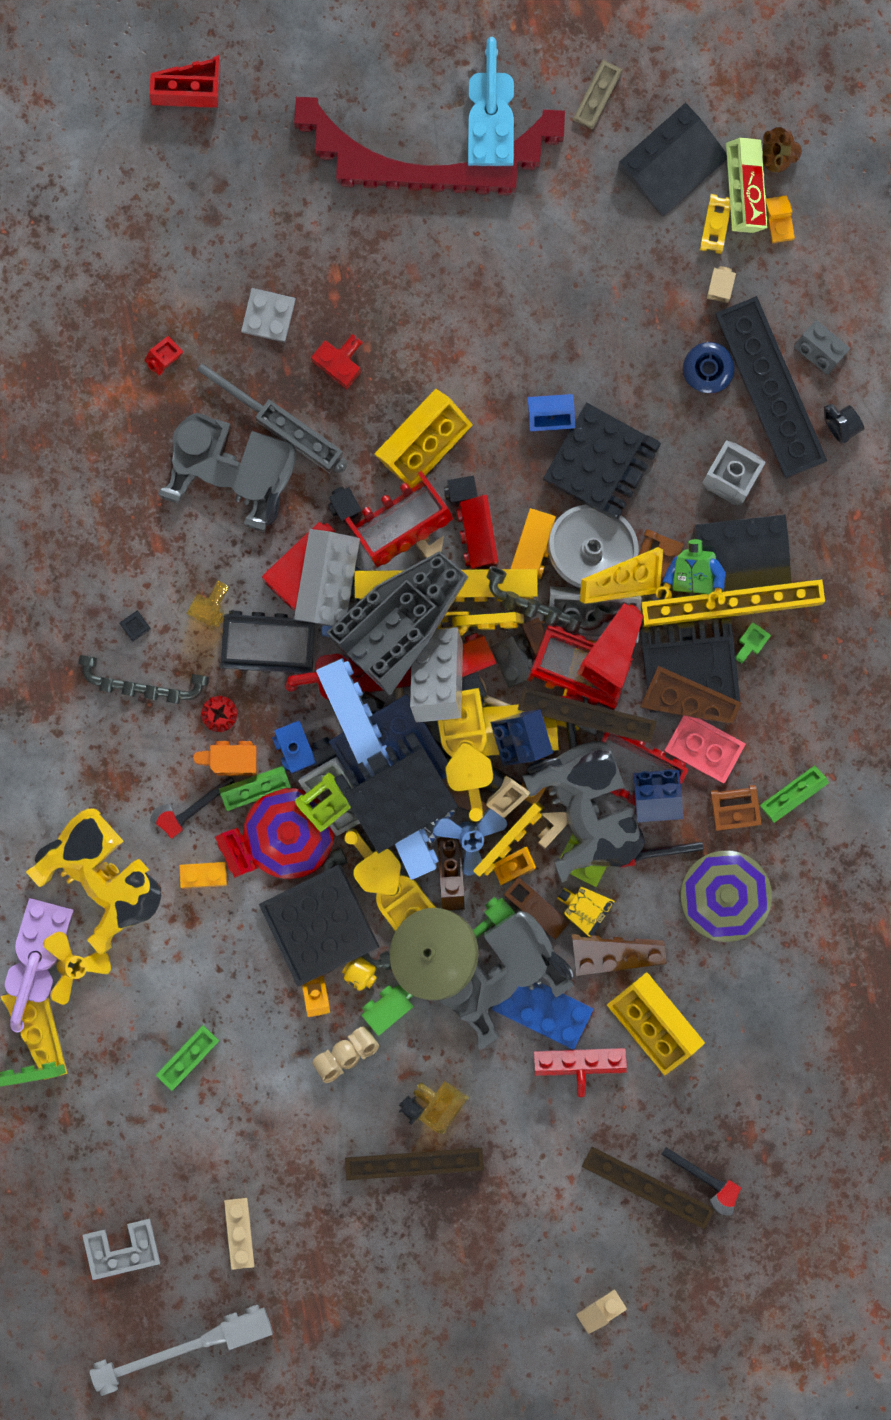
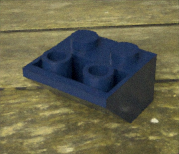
M541 709L522 712L490 722L503 766L536 761L553 753Z
M668 769L664 771L633 773L637 822L683 819L679 770Z

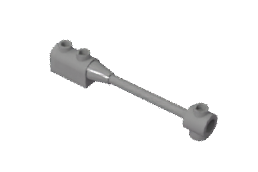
M254 1305L245 1309L247 1314L237 1316L236 1312L223 1317L225 1322L220 1323V1325L202 1335L201 1338L117 1368L114 1367L112 1362L107 1364L106 1359L93 1364L94 1369L90 1370L96 1392H100V1395L103 1396L118 1390V1377L203 1346L210 1347L225 1342L228 1349L231 1350L273 1335L274 1332L264 1307L260 1309L258 1305Z

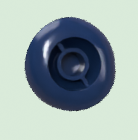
M704 342L693 347L686 355L683 362V376L686 382L695 390L703 393H716L725 389L732 381L734 362L725 347L714 342Z

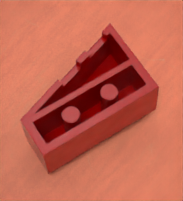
M214 56L213 59L202 62L195 61L183 67L176 66L151 73L149 92L151 105L218 108L221 71L220 56Z

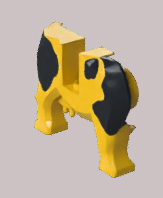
M85 809L69 821L57 840L47 844L38 851L35 857L37 864L27 870L26 873L39 887H42L52 879L55 870L62 867L64 870L61 872V876L64 877L67 874L70 876L67 879L68 884L74 880L81 882L87 895L105 909L99 925L94 929V934L87 939L92 947L102 955L112 948L111 940L115 934L126 927L149 920L156 913L162 895L160 885L146 873L149 869L140 859L132 862L119 875V870L114 864H108L106 861L102 863L124 841L102 818L101 813L97 809Z

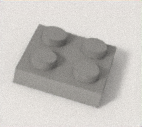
M252 288L241 332L286 343L296 298Z

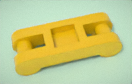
M716 194L710 195L700 250L707 251L709 249L714 250L717 254H722L731 210L730 197L724 199L717 197ZM715 206L724 207L723 213L714 212ZM709 236L718 237L717 242L709 241Z

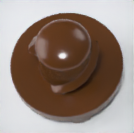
M776 127L764 133L762 147L763 167H766L771 172L780 173L785 171L791 163H795L800 159L802 154L801 145L794 141V137L788 129Z

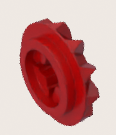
M224 696L211 697L204 703L201 711L204 725L214 732H224L232 728L238 715L235 704ZM224 705L223 713L228 719L220 717L214 723L215 714L211 708L219 710Z

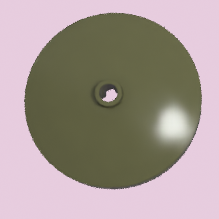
M441 908L422 909L407 917L393 936L390 947L392 972L401 987L415 997L426 1000L450 998L464 989L472 979L478 963V943L470 925L458 914Z

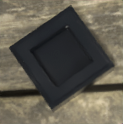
M138 610L119 623L132 642L151 630Z

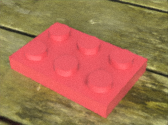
M683 716L664 752L724 784L746 743L702 719Z

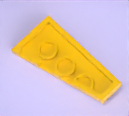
M657 547L581 579L580 601L586 604L656 594V590L661 584L663 549Z
M539 802L534 803L473 871L479 877L483 874L488 876L496 867L494 862L499 857L503 859L511 851L509 846L515 840L519 842L527 833L525 831L530 823L534 825L541 818L542 814L540 812L545 807Z
M10 994L0 996L11 1016L17 997ZM49 996L43 1002L27 1000L22 1017L24 1028L20 1035L29 1048L38 1068H42L41 1064L55 1062L56 1065L64 1064L65 1074H68Z

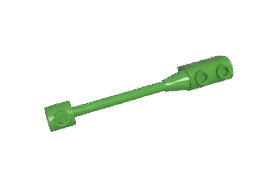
M494 897L484 905L487 908L484 913L488 918L473 930L476 939L491 926H496L514 914V911L502 897L499 900ZM389 985L379 993L382 998L376 1003L371 1000L362 1008L364 1013L361 1016L378 1036L414 1007L409 1001L413 995L404 990L401 985L394 988Z

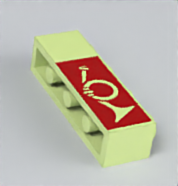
M738 138L726 143L732 231L755 233L767 228L761 140Z

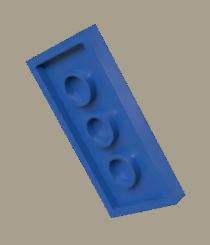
M536 982L533 983V990H530L528 986H518L510 998L492 1007L493 1011L573 1050L594 1008L563 993L556 998L552 993L551 987L543 983L538 985Z

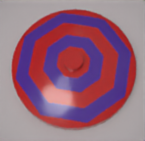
M285 788L261 797L252 806L246 817L243 836L248 854H252L253 862L262 871L280 879L305 877L315 872L324 864L333 848L335 833L330 826L320 832L296 805L295 799L300 795L304 796L306 794L304 790ZM316 797L309 804L314 808L321 801Z

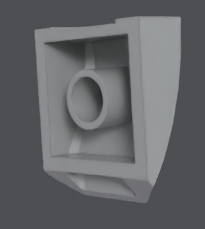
M726 440L702 483L707 491H711L727 500L731 505H742L766 462L742 446Z

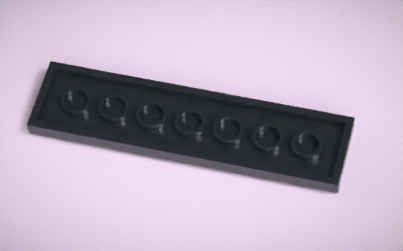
M755 296L716 312V319L784 478L787 479L827 462V458L758 297Z

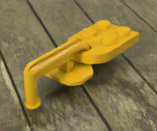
M447 612L437 629L458 627L460 636L465 634L469 627L495 630V625H500V628L513 629L518 628V624L524 623V614L510 612L469 615V612ZM448 618H452V627L441 628V623L449 622Z
M476 688L462 691L461 718L438 720L442 746L452 757L446 766L448 784L455 791H469L472 808L469 812V818L474 822L482 820L484 815L479 788L488 786L493 780L491 760L481 753L487 743V730L480 690Z
M350 828L344 837L345 842L350 845L354 844L364 857V860L356 865L354 877L364 891L377 893V906L395 931L411 914L422 909L436 908L414 879L411 880L409 876L400 874L401 863L390 849H386L379 854L377 850L373 852L355 828Z

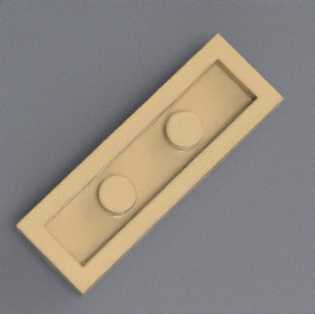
M248 1198L224 1200L231 1270L255 1267Z

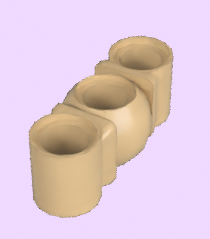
M363 1026L356 1029L351 1035L347 1036L349 1040H342L336 1043L332 1052L326 1050V1052L314 1058L312 1064L323 1082L330 1083L336 1080L340 1074L344 1073L342 1069L354 1067L359 1062L360 1056L364 1060L379 1049V1044L368 1027Z

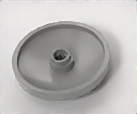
M588 505L577 506L563 513L555 522L548 540V553L553 567L564 580L578 588H581V579L636 557L639 552L636 534L624 517L620 516L619 520H614Z

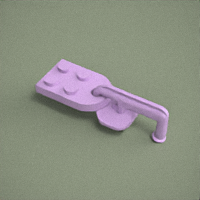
M29 898L15 944L16 955L20 963L8 970L5 980L7 993L17 997L10 1018V1027L14 1032H21L24 1028L22 1017L27 1000L43 1002L50 994L53 979L47 969L54 966L59 959L43 947V941L58 931L65 933L67 936L74 913L72 909Z

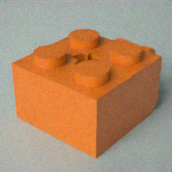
M216 741V745H210V751H199L193 755L195 764L210 766V769L217 776L258 775V747L253 745L252 741H238V745H230L229 741Z

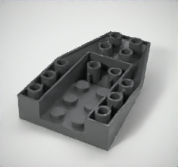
M439 551L375 586L326 633L342 652L390 695L436 631L468 579V576Z

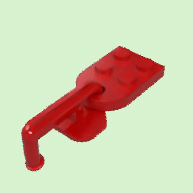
M341 654L323 655L315 663L316 671L343 658L344 662L348 661L354 673L350 676L354 683H359L363 693L365 691L369 693L384 691L365 672L362 676L363 670L350 658L348 660ZM412 665L395 689L411 687ZM317 672L292 675L285 682V689L289 692L295 691L299 685L318 683L320 695L324 699L329 700Z

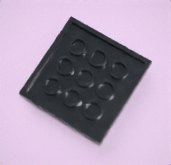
M337 865L259 904L297 987L379 948V944L341 865Z

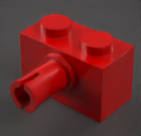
M351 334L341 349H336L325 340L312 355V363L347 390L361 373L360 367L351 361V356L363 342L359 338L356 340V336Z

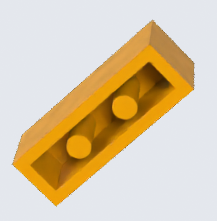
M530 508L511 569H537V578L541 579L545 567L541 565L543 557L548 558L549 555L547 543L555 524L556 516Z

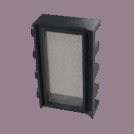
M231 610L229 614H224L220 669L224 671L226 669H235L243 672L252 670L263 673L284 672V674L311 673L315 623L288 618V614L275 613L274 617H266L263 612H252V616L243 615L242 611Z

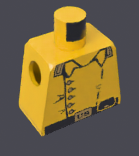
M564 887L557 898L568 906L563 915L589 938L595 934L615 902L583 887H580L576 894Z

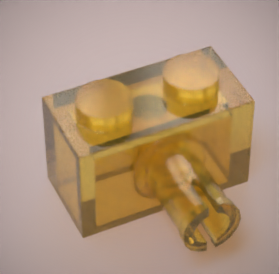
M217 580L208 598L197 593L186 613L189 619L211 631L215 627L219 628L224 619V611L220 604L230 587Z
M444 1081L437 1093L421 1082L417 1086L420 1090L415 1089L413 1094L427 1103L428 1106L419 1117V1120L435 1132L444 1134L469 1096Z

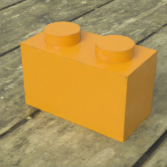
M226 862L179 865L182 889L228 886Z

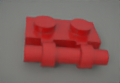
M238 828L215 836L218 848L223 853L228 869L234 878L258 869L253 862L252 854H248L244 844L245 838L241 835Z

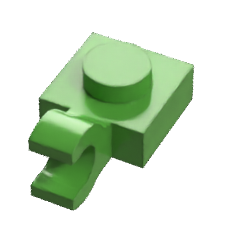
M752 622L739 640L744 646L735 657L736 660L742 664L751 651L758 654L771 635Z

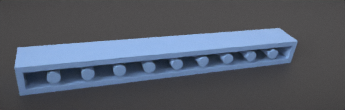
M343 658L317 669L316 672L358 764L363 762L370 775L374 776L375 773L371 769L367 758L381 751L391 766L389 762L390 757L385 750L387 745L382 746L379 740L382 737L377 724L373 725L369 718L372 716L370 707L367 703L363 704L360 698L363 695L358 682L354 683L350 676L354 674L348 661L344 662ZM424 828L395 844L411 880L437 868L436 863L439 862L434 849L429 850L426 842L429 841V838Z

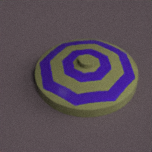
M717 851L700 858L687 871L681 885L680 902L685 918L699 934L715 941L732 942L748 937L761 927L770 911L772 891L766 873L752 858L735 851Z

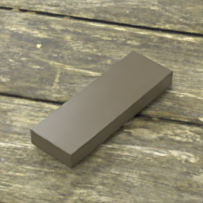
M602 60L573 117V121L591 130L594 129L623 69Z

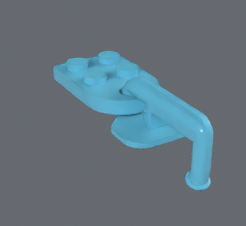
M489 37L485 50L486 73H476L469 80V98L475 105L469 113L468 166H513L514 117L508 103L514 97V81L509 74L496 73L497 41L494 37Z

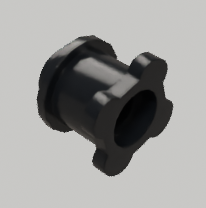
M408 1095L399 1104L401 1109L398 1112H402L410 1120L409 1124L412 1125L427 1108H423L415 1100L416 1096L411 1099Z

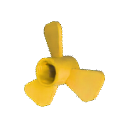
M55 932L43 941V947L59 959L56 963L58 973L62 975L50 993V998L54 1002L62 1005L67 1004L70 998L73 979L83 977L86 971L100 974H108L111 971L107 953L100 955L98 952H95L84 958L72 955L67 936L63 932ZM69 962L76 963L73 969L68 967Z

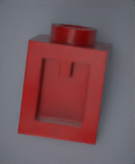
M167 336L149 350L145 362L150 370L160 376L170 364L182 356L184 351Z

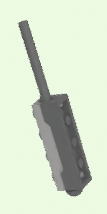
M203 363L199 366L197 371L257 412L256 422L282 441L291 443L295 450L329 474L332 470L335 473L345 471L347 461L344 457L342 458L343 451L270 399L263 406Z

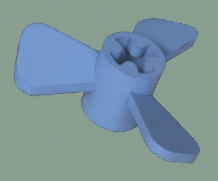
M488 808L483 815V819L478 821L477 824L466 821L457 825L448 817H441L434 825L433 833L436 836L459 839L461 845L466 850L462 870L466 876L476 874L473 870L482 861L478 850L484 844V836L504 830L507 822L505 818ZM474 833V838L471 839L469 834Z

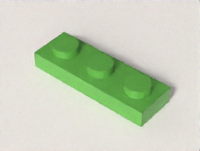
M814 765L760 806L775 823L829 782Z
M281 766L219 788L225 808L229 811L257 801L269 793L291 788L285 769Z
M202 1025L156 1076L173 1091L220 1040Z
M55 1062L41 1064L42 1068L35 1069L34 1065L22 1067L21 1072L14 1073L13 1069L0 1072V1087L57 1077L66 1073L64 1064L56 1065Z

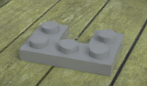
M337 757L298 780L307 793L320 783L322 777L327 773H331L334 777L343 774L351 789L354 788L345 773L346 769ZM350 808L329 826L335 835L338 836L360 822L352 808Z
M151 1219L127 1224L132 1247L116 1251H110L106 1229L82 1235L93 1280L161 1264Z

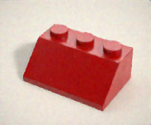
M482 495L460 502V508L456 509L458 522H463L464 530L460 531L462 544L467 545L468 552L464 553L465 566H470V570L498 567V556L488 496Z
M476 632L464 637L462 677L496 664L483 634L478 635Z

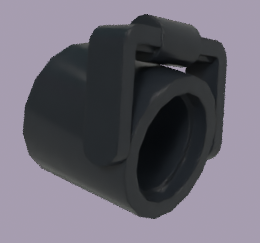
M833 404L824 406L825 423L840 444L848 442L850 438L865 429L862 420L851 405L844 407L840 411Z

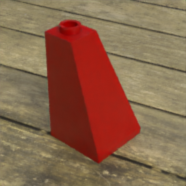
M320 521L312 528L314 530L336 533L328 523L323 525ZM309 532L262 576L263 582L294 612L296 611Z
M626 603L622 605L585 657L577 672V675L613 699L617 697L623 686L643 619L641 611L636 606L627 605Z

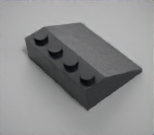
M685 102L621 159L618 169L662 216H665L727 160V153L702 119Z
M786 514L696 524L694 526L695 539L702 541V551L713 552L716 560L719 561L726 572L725 586L722 592L792 583Z

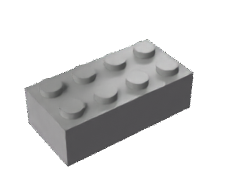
M309 529L294 619L334 626L347 614L360 538L329 531Z
M458 627L436 629L412 664L410 707L416 722L461 718L463 642Z

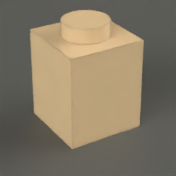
M722 266L718 269L714 268L707 299L729 303L736 273L731 272L732 269Z

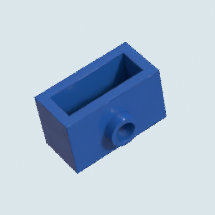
M573 394L528 397L530 431L575 428Z
M300 720L274 730L276 736L272 737L276 749H282L284 757L280 759L285 771L290 770L291 774L317 765Z

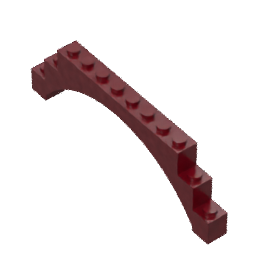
M296 96L294 124L295 128H298L301 132H312V129H316V156H320V159L332 160L333 157H337L336 180L342 187H354V184H358L369 189L377 188V186H386V189L390 190L408 187V190L420 191L422 188H431L433 192L453 189L455 193H466L467 190H473L477 194H489V191L498 192L499 195L508 196L511 195V192L516 193L517 166H521L523 170H535V167H540L541 141H545L548 145H558L559 142H563L565 110L543 109L542 116L536 123L514 141L513 166H468V162L450 165H420L385 157L357 143L345 134L322 110L316 97Z

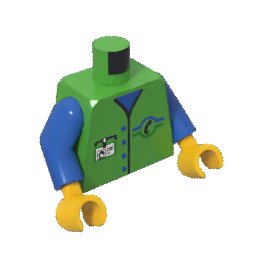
M690 540L688 542L689 550H683L678 556L674 557L662 582L664 586L656 590V597L660 598L661 593L666 591L665 599H671L672 593L669 589L673 587V591L709 594L708 601L712 605H715V599L718 596V603L724 604L726 599L721 592L724 591L725 570L719 561L716 560L713 552L702 551L701 540Z

